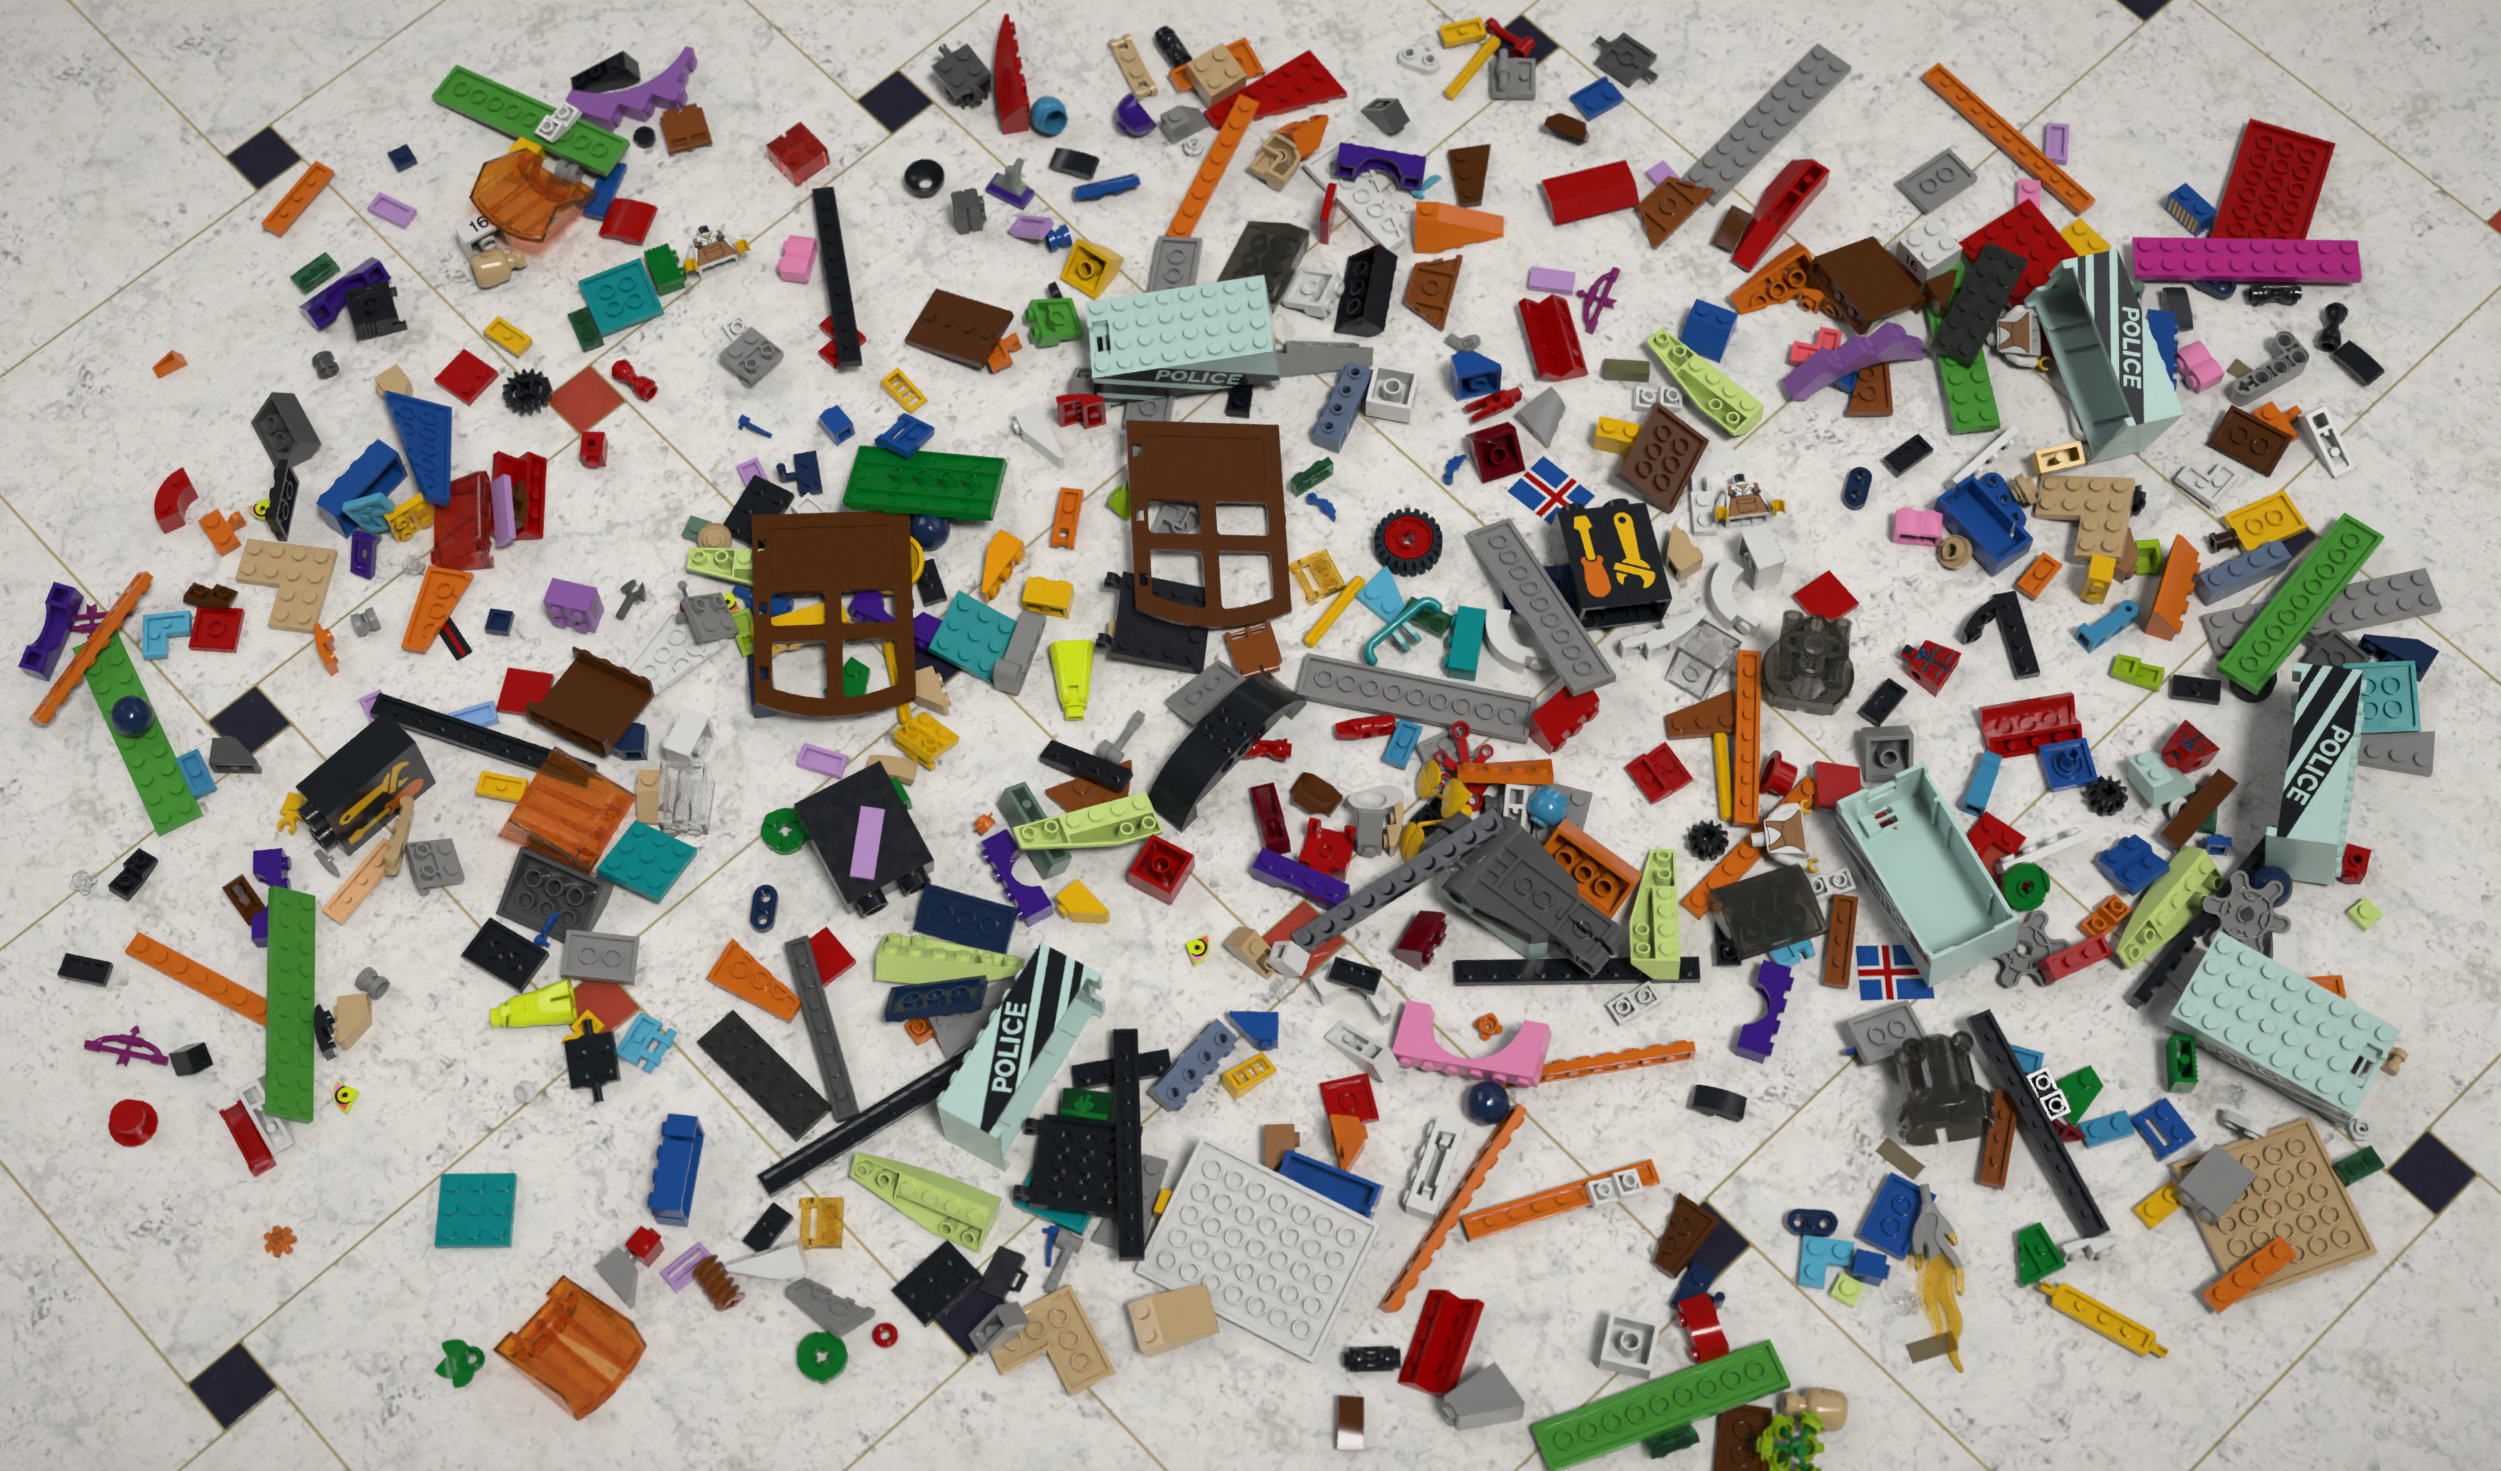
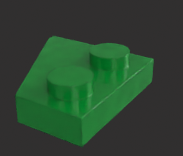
M853 657L843 666L844 695L846 697L867 694V684L871 674L869 667ZM827 687L823 691L824 696H827Z
M2091 1065L2055 1082L2058 1089L2062 1090L2071 1109V1112L2063 1115L2067 1124L2070 1123L2074 1127L2103 1088L2102 1082Z
M2041 1222L2018 1232L2019 1274L2022 1289L2066 1267L2064 1260Z

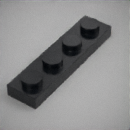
M2016 591L1993 594L1991 599H1994L1998 604L1996 616L2015 679L2022 680L2039 677L2040 669Z
M1054 740L1050 741L1040 755V760L1044 764L1119 792L1123 791L1133 777L1132 769Z
M1169 1049L1139 1054V1081L1163 1075L1171 1066ZM1114 1058L1072 1065L1075 1089L1089 1090L1114 1085Z

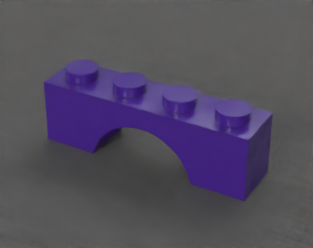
M1340 142L1334 176L1356 180L1365 171L1382 170L1395 178L1399 188L1421 191L1427 157Z
M371 257L302 304L299 308L310 324L320 329L336 318L341 308L346 305L344 290L348 291L349 289L352 290L361 286L365 287V285L389 281L392 278L380 260Z
M53 582L45 601L46 619L42 632L33 644L27 645L18 666L27 675L46 681L50 680L84 599V596L76 588Z
M877 591L857 592L849 605L851 618L856 623L892 622L896 619L884 610L883 594ZM922 612L913 618L914 647L921 652H925L942 620Z
M1005 829L983 840L981 856L986 864L990 863L994 869L992 874L996 882H1002L1005 887L1003 893L1008 902L1013 901L1016 908H1019L1017 915L1019 921L1022 922L1024 920L1026 925L1030 927L1053 915L1052 904L1041 886L1023 885L1011 874L1012 868L1020 858L1018 846L1009 831Z
M1263 847L1252 866L1254 880L1273 888L1285 886L1295 889L1308 896L1317 907L1329 911L1350 897L1349 884Z
M277 848L253 851V874L258 882L270 887L275 885L291 889V882L288 878V871L291 870V859L285 854L284 850ZM268 905L260 913L252 916L251 939L257 948L267 947Z
M1763 960L1755 991L1765 1000L1768 1013L1758 1022L1743 1025L1735 1051L1736 1056L1762 1064L1765 1056H1771L1774 1043L1770 1042L1772 1034L1777 1035L1781 1021L1777 1020L1779 1012L1784 1013L1788 999L1783 997L1785 991L1790 992L1794 978L1790 977L1792 968Z

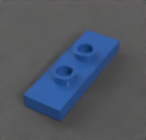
M618 162L607 177L599 174L582 211L584 216L604 221L627 171L625 163Z
M1132 173L1076 186L1072 189L1076 199L1090 196L1091 199L1103 197L1104 193L1112 192V194L1125 192V188L1141 184L1138 175Z

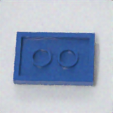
M1891 1172L1859 1233L1858 1239L1904 1261L1912 1246L1911 1234L1919 1214V1206L1922 1205L1919 1186ZM1930 1192L1933 1203L1937 1195Z

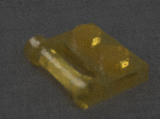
M1326 548L1294 561L1289 565V570L1292 574H1295L1306 594L1305 599L1310 606L1317 604L1326 597L1343 591L1346 587ZM1304 568H1309L1320 588L1319 590H1313L1303 572Z
M812 1197L799 1199V1208H801L800 1239L803 1249L842 1248L844 1198ZM818 1208L816 1238H810L811 1209Z

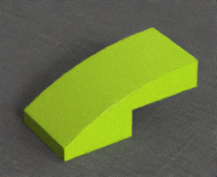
M746 608L731 614L740 632L735 635L743 658L754 654V641L751 636L753 616L750 609Z
M2117 654L2111 675L2131 685L2159 692L2165 668L2141 663V658Z

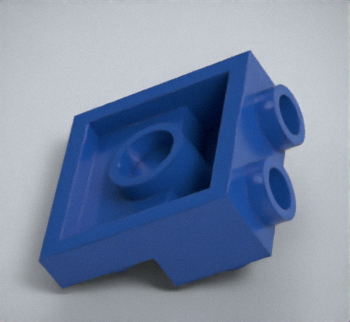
M2136 834L2130 838L2123 837L2117 847L2111 851L2108 849L2104 850L2098 859L2100 873L2132 896L2170 871L2169 863L2154 854L2151 845Z

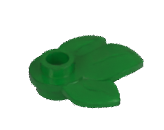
M463 1340L445 1341L442 1343V1347L448 1357L436 1367L435 1373L443 1378H453L454 1388L464 1387L472 1381L474 1373L483 1367L485 1355L480 1348L469 1347ZM473 1356L477 1357V1360H476L475 1363H473V1364H470V1363H469V1359H470L471 1357H473Z

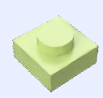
M2366 897L2346 913L2363 932L2383 915Z
M1841 1273L1830 1297L1853 1309L1865 1284Z

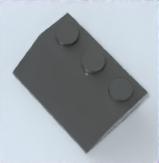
M271 392L251 421L275 468L278 467L279 459H288L292 468L311 459L322 444L294 393Z

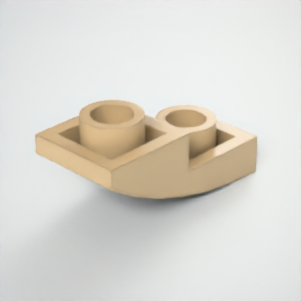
M887 755L869 756L866 767L881 761L889 778L897 777L900 782L911 786L914 783L918 762Z
M1403 802L1394 805L1393 811L1389 812L1390 825H1387V834H1383L1384 849H1389L1390 857L1395 856L1400 845L1404 818Z

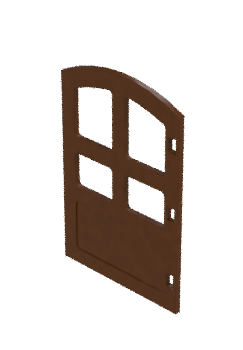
M1126 420L1135 610L1173 624L1209 629L1253 626L1290 614L1292 607L1279 425ZM1133 446L1140 447V456L1133 457ZM1148 502L1197 503L1199 506L1200 533L1150 532ZM1216 504L1265 505L1267 508L1268 535L1219 534L1217 531ZM1136 510L1144 511V521H1137ZM1151 551L1199 552L1202 555L1204 608L1178 604L1153 595ZM1219 553L1268 554L1270 557L1273 598L1252 605L1225 609L1222 606ZM1139 575L1147 576L1148 586H1140Z
M857 511L752 515L755 704L794 716L847 718L878 713L916 699L910 514ZM758 540L766 541V550L758 551ZM893 591L895 593L896 619L894 621L844 623L842 621L841 595L843 593ZM824 594L825 622L823 624L772 625L771 597L773 595ZM759 604H767V614L759 615ZM849 641H896L898 683L868 694L846 697L844 695L843 643ZM825 643L827 696L825 698L806 697L774 689L772 681V646L775 644ZM760 669H768L769 679L760 680Z

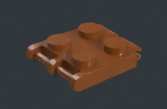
M696 103L682 106L683 112L678 113L677 108L663 111L664 117H661L660 121L670 155L688 148L693 150V147L703 144H713L702 107L697 108Z
M1270 621L1265 622V625L1254 628L1248 626L1242 631L1231 634L1230 632L1225 633L1235 669L1246 680L1259 674V669H1262L1265 673L1280 671L1279 664H1282V657ZM1264 629L1267 630V631L1260 632V633H1256V634H1253V635H1252L1253 632L1261 631V630H1264ZM1245 634L1247 635V636H1245V637H1241V638H1237V639L1232 640V638H1234V637L1242 636V635H1245Z

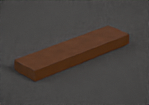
M2218 768L2162 831L2159 837L2180 851L2235 789L2238 782Z

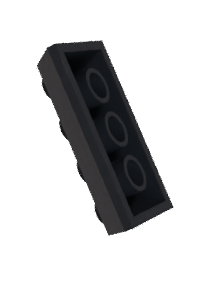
M1381 244L1348 257L1343 281L1344 292L1340 297L1334 332L1367 338L1384 332L1398 256Z

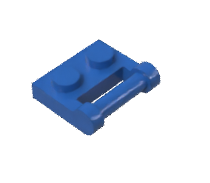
M903 413L889 430L875 438V443L881 449L887 448L909 459L935 434V427ZM903 428H905L898 436L892 439L897 433H899Z
M2166 1097L2130 1119L2133 1127H2137L2157 1152L2156 1156L2160 1161L2168 1158L2196 1139L2195 1134ZM2146 1120H2150L2169 1146L2165 1147L2145 1122Z

